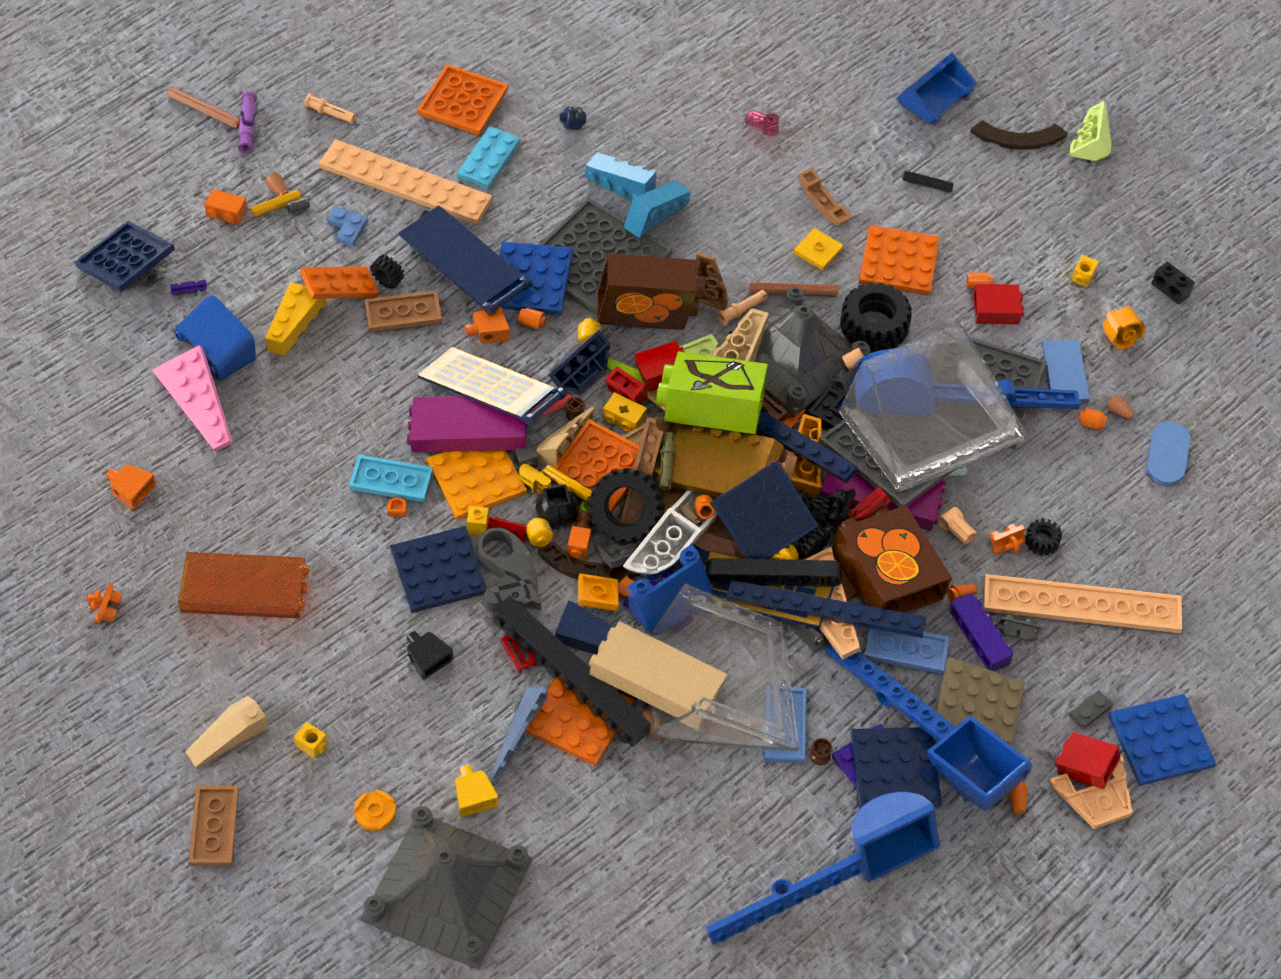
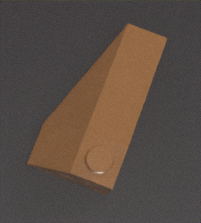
M697 252V275H705V292L703 297H699V302L720 310L727 309L729 297L715 257Z

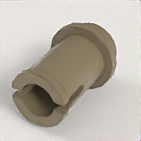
M688 504L679 510V513L697 527L702 525V518Z

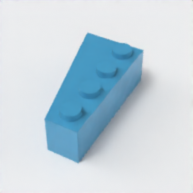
M597 152L586 164L585 177L633 201L634 197L656 189L657 171L653 169L650 171L644 170L645 168L640 165L634 167L627 161L618 162L614 157Z
M675 180L634 197L624 228L638 238H641L689 203L691 191Z

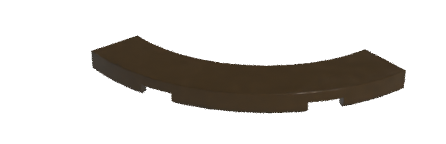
M984 120L972 127L970 133L988 143L993 142L999 144L1000 147L1018 150L1038 149L1040 146L1045 145L1050 146L1063 140L1068 132L1055 123L1040 131L1017 133L996 128Z
M554 541L538 550V555L548 565L558 572L577 580L579 573L618 579V582L626 576L631 579L641 575L624 568L623 565L611 569L608 564L577 560L561 549Z

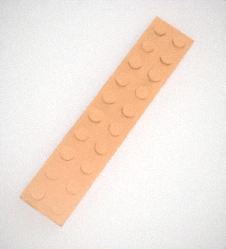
M336 139L319 162V168L432 209L441 206L451 216L476 225L492 202V195Z
M985 574L983 610L985 612L1181 633L1182 598L1179 595Z

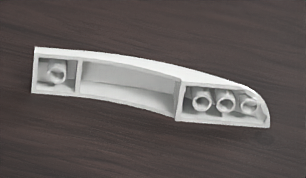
M687 490L667 510L623 567L640 574H655L672 567L680 559L681 551L689 545H693L719 516L715 510V514L711 518L702 519V525L697 527L679 513V510L686 504L696 513L694 507L696 498L706 494Z

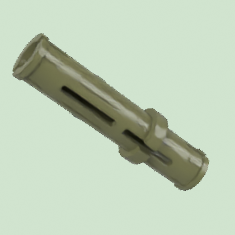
M672 432L664 433L663 446L660 449L659 489L664 491L671 490L673 457L676 453L674 450L675 434Z

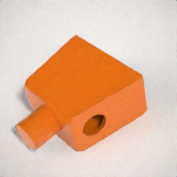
M502 308L496 309V312L491 316L484 309L474 312L473 324L464 326L466 336L477 334L482 344L509 341L510 329Z
M128 464L119 472L111 468L106 475V478L111 480L109 484L113 495L133 511L156 486L154 474Z

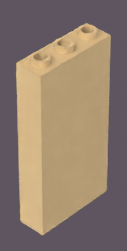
M620 621L615 628L611 627L607 634L608 639L601 642L598 654H593L590 659L589 665L591 669L589 674L699 728L724 687L727 674Z

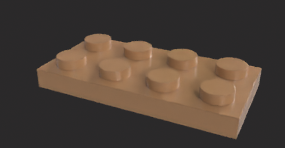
M437 290L364 299L369 332L442 323Z
M196 786L189 866H232L239 797L238 786Z

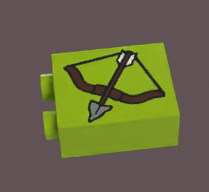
M678 351L675 364H665L662 383H659L656 405L666 407L665 422L756 434L764 398L768 364Z

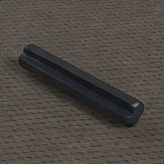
M904 171L902 177L903 181L946 192H952L954 186L953 182L910 171Z

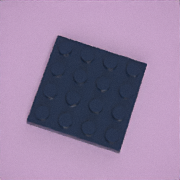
M126 221L74 263L78 269L122 292L173 252L175 247L169 241L130 221Z
M777 460L710 502L746 559H768L819 526Z
M466 526L390 545L411 613L483 595L487 589Z
M921 727L851 729L850 735L859 810L874 798L894 792L916 793L928 799L934 808L941 807L942 800L938 771L927 756V751L934 746V740L930 734Z

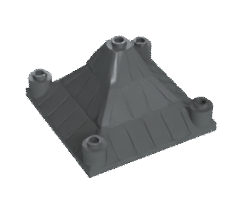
M797 287L789 288L786 292L785 300L767 312L769 313L768 321L755 362L768 364L765 392L793 416H796L816 402L828 386L833 388L829 380L835 377L836 372L843 369L849 371L842 358L843 355L857 348H860L864 356L870 352V346L866 342L856 341L851 344L820 319L811 308L802 304L804 292ZM734 330L724 331L721 342L716 345V348L720 347L725 342V338L729 334L731 335Z
M419 806L412 811V823L375 894L365 900L361 921L478 970L532 862V857L528 855L527 849L521 845H515L508 849L433 818L429 808Z

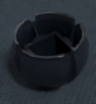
M556 484L554 487L548 486L539 493L535 509L538 518L547 520L551 529H559L560 526L567 528L575 521L577 513H579V502L574 491L567 487L566 484ZM564 498L566 503L550 506L549 500Z

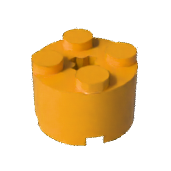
M1131 306L1108 312L1102 327L1108 339L1118 349L1132 347L1136 344L1134 341L1138 338L1141 340L1146 331L1145 325Z

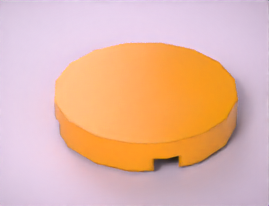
M379 790L370 793L366 792L356 801L354 806L355 818L362 828L370 831H380L387 828L394 821L396 805L393 798L386 792Z

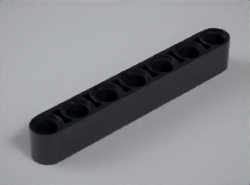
M712 558L706 561L705 569L712 585H730V581L734 580L760 586L836 587L842 582V565L840 562L833 560Z

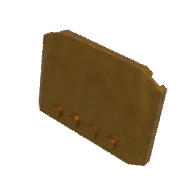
M673 423L669 432L675 434L674 450L676 453L673 457L671 487L719 497L773 461L777 460L780 462L784 446L776 439L755 434ZM661 455L654 468V476L656 477L660 476Z

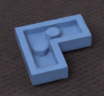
M334 207L327 219L328 224L341 228L336 237L337 242L352 247L368 222L366 216L338 207Z

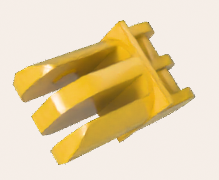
M529 464L521 465L519 478L524 484L532 488V493L535 491L541 492L544 488L551 486V480L545 476L544 469L540 472Z

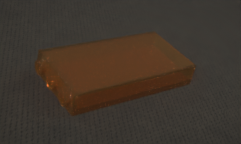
M186 552L178 599L180 613L300 619V612L304 611L305 600L302 598L303 594L307 593L305 577H309V565H306L304 557Z

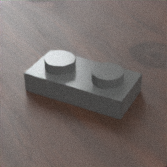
M1098 690L1073 709L1069 716L1084 730L1111 709L1113 703Z

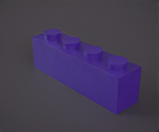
M970 593L952 601L949 612L986 669L997 671L1010 665L1013 657L1012 648L1005 643L1000 630L995 628L990 615L986 614L983 610L980 600Z

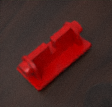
M879 486L860 501L850 512L854 518L861 521L870 518L876 510L885 507L891 500Z
M495 516V518L489 517L487 530L491 528L506 529L524 543L527 526L524 523L509 522Z

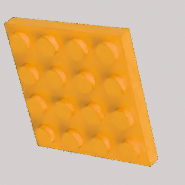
M506 450L441 452L426 458L427 465L433 467V476L456 520L468 516L469 506L491 508L527 494V489L520 480L519 474Z

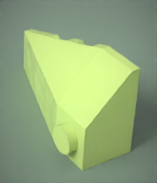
M1105 101L1089 109L1083 121L1084 127L1078 130V138L1073 140L1071 144L1070 155L1072 157L1097 161L1101 158H1106L1111 153L1112 143L1107 106Z

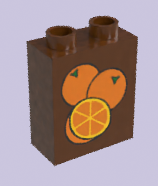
M608 253L597 292V322L605 325L684 330L688 317L697 316L699 297H703L705 292V275H697L696 260Z
M888 506L876 510L870 518L858 521L856 518H849L837 527V535L832 547L833 554L838 562L841 563L844 572L864 605L907 613L944 600L952 577L907 506L891 510Z

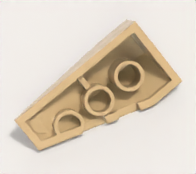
M751 308L738 323V327L732 334L725 338V342L715 349L712 356L755 362L769 313Z
M591 406L549 435L542 444L539 443L535 450L538 455V463L545 467L547 465L554 467L587 420L593 421L595 419V408Z
M247 696L230 705L187 749L186 754L197 769L267 729L266 716L257 702Z

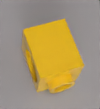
M1082 255L1074 269L1071 281L1088 287L1096 273L1099 261Z
M469 506L467 517L468 535L481 536L487 530L489 508Z
M308 722L294 736L295 746L314 759L319 754L324 753L328 746L326 734ZM310 740H316L314 743H308Z

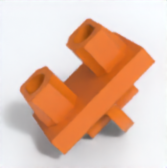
M1011 524L1005 528L1004 533L1000 534L998 531L990 533L993 553L998 555L1007 550H1011L1013 553L1019 552V545L1026 543L1024 537L1025 527L1023 525L1016 527L1014 524Z
M108 583L103 598L100 591L87 596L86 601L90 604L91 610L99 607L94 622L99 624L101 620L113 622L117 610L107 607V604L110 603L118 606L123 595L113 590L114 585Z

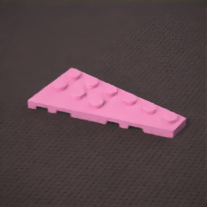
M199 345L152 370L214 450L219 451L233 443L203 347Z

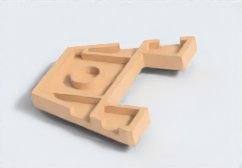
M1120 755L1121 758L1111 775L1112 780L1108 781L1104 790L1091 786L1076 791L1067 773L1049 780V785L1093 829L1131 817L1132 815L1122 755Z

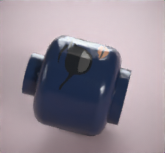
M565 107L563 112L560 113V122L563 123L566 129H581L586 123V113L580 107Z

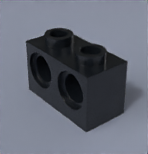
M1167 261L1155 271L1151 284L1179 305L1190 296L1195 282Z

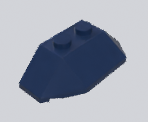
M600 330L596 331L561 359L551 369L548 376L558 388L561 387L566 391L582 394L607 371L611 344Z

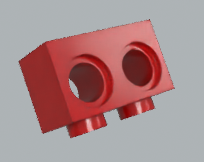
M616 367L605 379L607 389L611 393L615 392L640 405L648 397L646 385L619 367Z

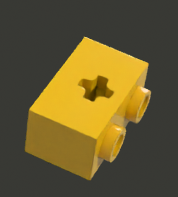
M615 392L603 407V419L610 424L622 428L626 432L636 429L646 420V407Z

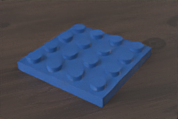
M502 242L499 256L522 276L528 278L532 282V287L520 292L503 304L501 308L511 310L530 308L544 313L562 314L573 248ZM519 281L516 282L507 290H505L497 297L492 299L490 301V304L494 303L496 300L504 296L506 293H508L521 283Z
M1185 694L1112 711L1108 715L1139 786L1213 768L1216 765V761Z

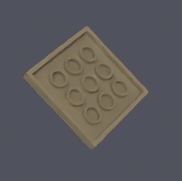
M948 657L936 712L955 727L971 715L1013 747L1025 681Z

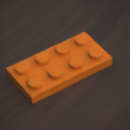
M367 266L302 267L300 270V274L312 299L377 298L380 293Z

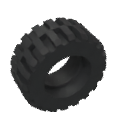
M869 282L868 285H859L858 289H852L850 294H847L844 299L840 319L842 333L846 335V339L850 343L856 341L866 342L873 352L890 348L894 349L908 335L912 317L911 304L908 303L909 300L905 295L902 296V292L899 289H894V286H886L881 282L878 284ZM866 312H879L886 315L890 320L884 323H874L865 319L862 314Z
M632 468L618 469L602 477L593 487L592 495L589 496L590 507L588 510L592 516V523L597 526L596 530L600 534L603 533L605 538L615 540L617 543L627 542L628 544L644 539L663 517L665 503H663L664 495L659 489V484L655 483L652 479L653 477L649 474ZM624 487L637 490L642 495L645 503L643 515L638 521L631 524L618 522L609 510L610 497L616 490Z

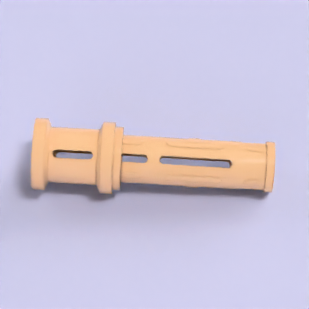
M309 93L305 99L304 107L317 110L319 114L326 113L350 124H353L356 119L355 113L329 104L324 98L319 99Z
M760 290L740 303H732L729 305V308L718 311L717 318L719 322L726 326L729 324V321L739 319L742 313L768 300V296L763 297L767 293L764 290Z

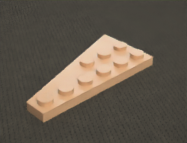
M832 547L804 559L835 561ZM842 582L839 586L834 587L830 599L847 602ZM823 619L820 630L842 660L860 651L855 628L852 624Z

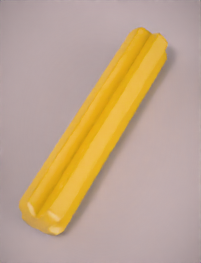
M298 190L257 204L250 208L251 213L256 217L283 207L290 200L293 202L300 199L301 194Z
M547 465L544 469V474L560 485L566 484L577 496L585 501H589V496L592 495L591 490L553 466Z

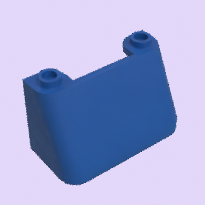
M952 52L904 90L896 99L900 104L926 122H933L935 124L942 118L940 116L941 113L963 95L968 97L973 93V87L978 83Z
M213 294L205 298L175 329V336L179 342L187 343L190 341L195 347L199 345L203 347L211 374L219 381L256 360L253 335Z
M692 544L680 553V562L684 567L654 587L646 580H637L627 587L629 611L650 634L662 633L708 602L712 597V586L701 557Z

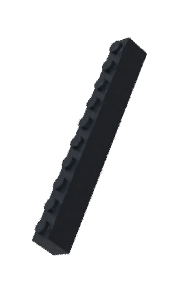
M511 595L492 609L494 624L499 628L502 627L511 640H516L522 650L526 653L529 652L534 657L536 663L540 666L543 665L548 670V673L553 678H557L567 691L574 693L581 704H586L590 708L591 713L595 717H600L609 730H614L623 743H628L633 748L650 733V722L610 685L590 675L591 668Z

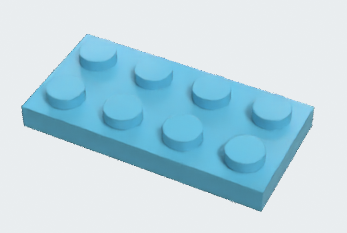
M489 126L457 172V177L489 189L520 144V137Z
M358 454L349 483V490L388 497H401L405 500L424 503L432 478L433 467Z

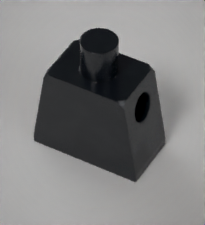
M413 631L406 638L410 643L407 646L408 657L423 681L454 660L453 649L431 632H427L420 637L416 631Z

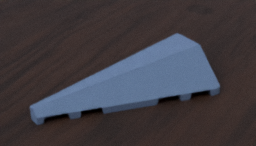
M527 687L489 776V781L494 787L527 740V728L548 699L547 688Z

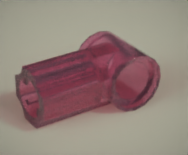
M749 109L745 123L763 129L764 133L768 136L778 134L779 116L777 114H763Z

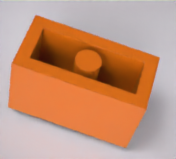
M212 189L204 204L206 216L239 225L248 210L246 197Z

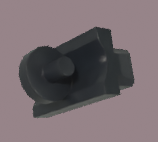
M854 489L848 491L837 490V493L829 495L828 500L832 504L827 515L829 521H837L841 524L843 521L851 518L848 512L855 508L857 503L854 499L856 494Z

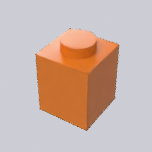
M572 526L567 553L573 558L587 559L591 542V529Z

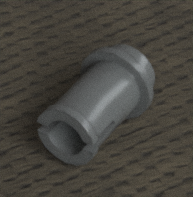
M304 196L293 202L290 200L286 204V208L289 214H296V211L310 207V202H306L308 198Z

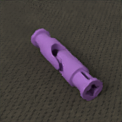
M246 91L242 94L243 104L241 105L239 124L240 143L238 144V150L242 153L252 152L254 148L252 141L255 135L254 118L257 109L255 105L257 95L252 91Z

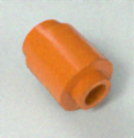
M972 272V274H967L966 286L974 290L976 284H993V277L990 276V273Z
M522 308L519 313L518 322L522 323L523 326L540 330L541 327L545 326L546 317L544 312Z
M1086 408L1085 411L1081 410L1078 421H1081V426L1103 430L1107 415H1103V412Z
M700 495L694 502L696 513L702 519H709L715 514V509L710 503L713 499L708 495Z

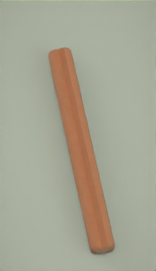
M170 87L167 90L169 97L235 128L239 127L240 118L174 87Z
M750 282L749 284L750 293H758L760 290H764L769 294H786L787 290L791 287L800 288L804 295L837 296L839 292L838 285Z

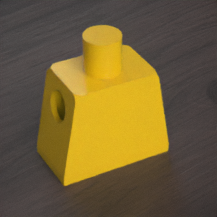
M471 765L461 767L460 772L462 776L455 779L460 817L499 806L498 795L485 772L482 770L474 772Z

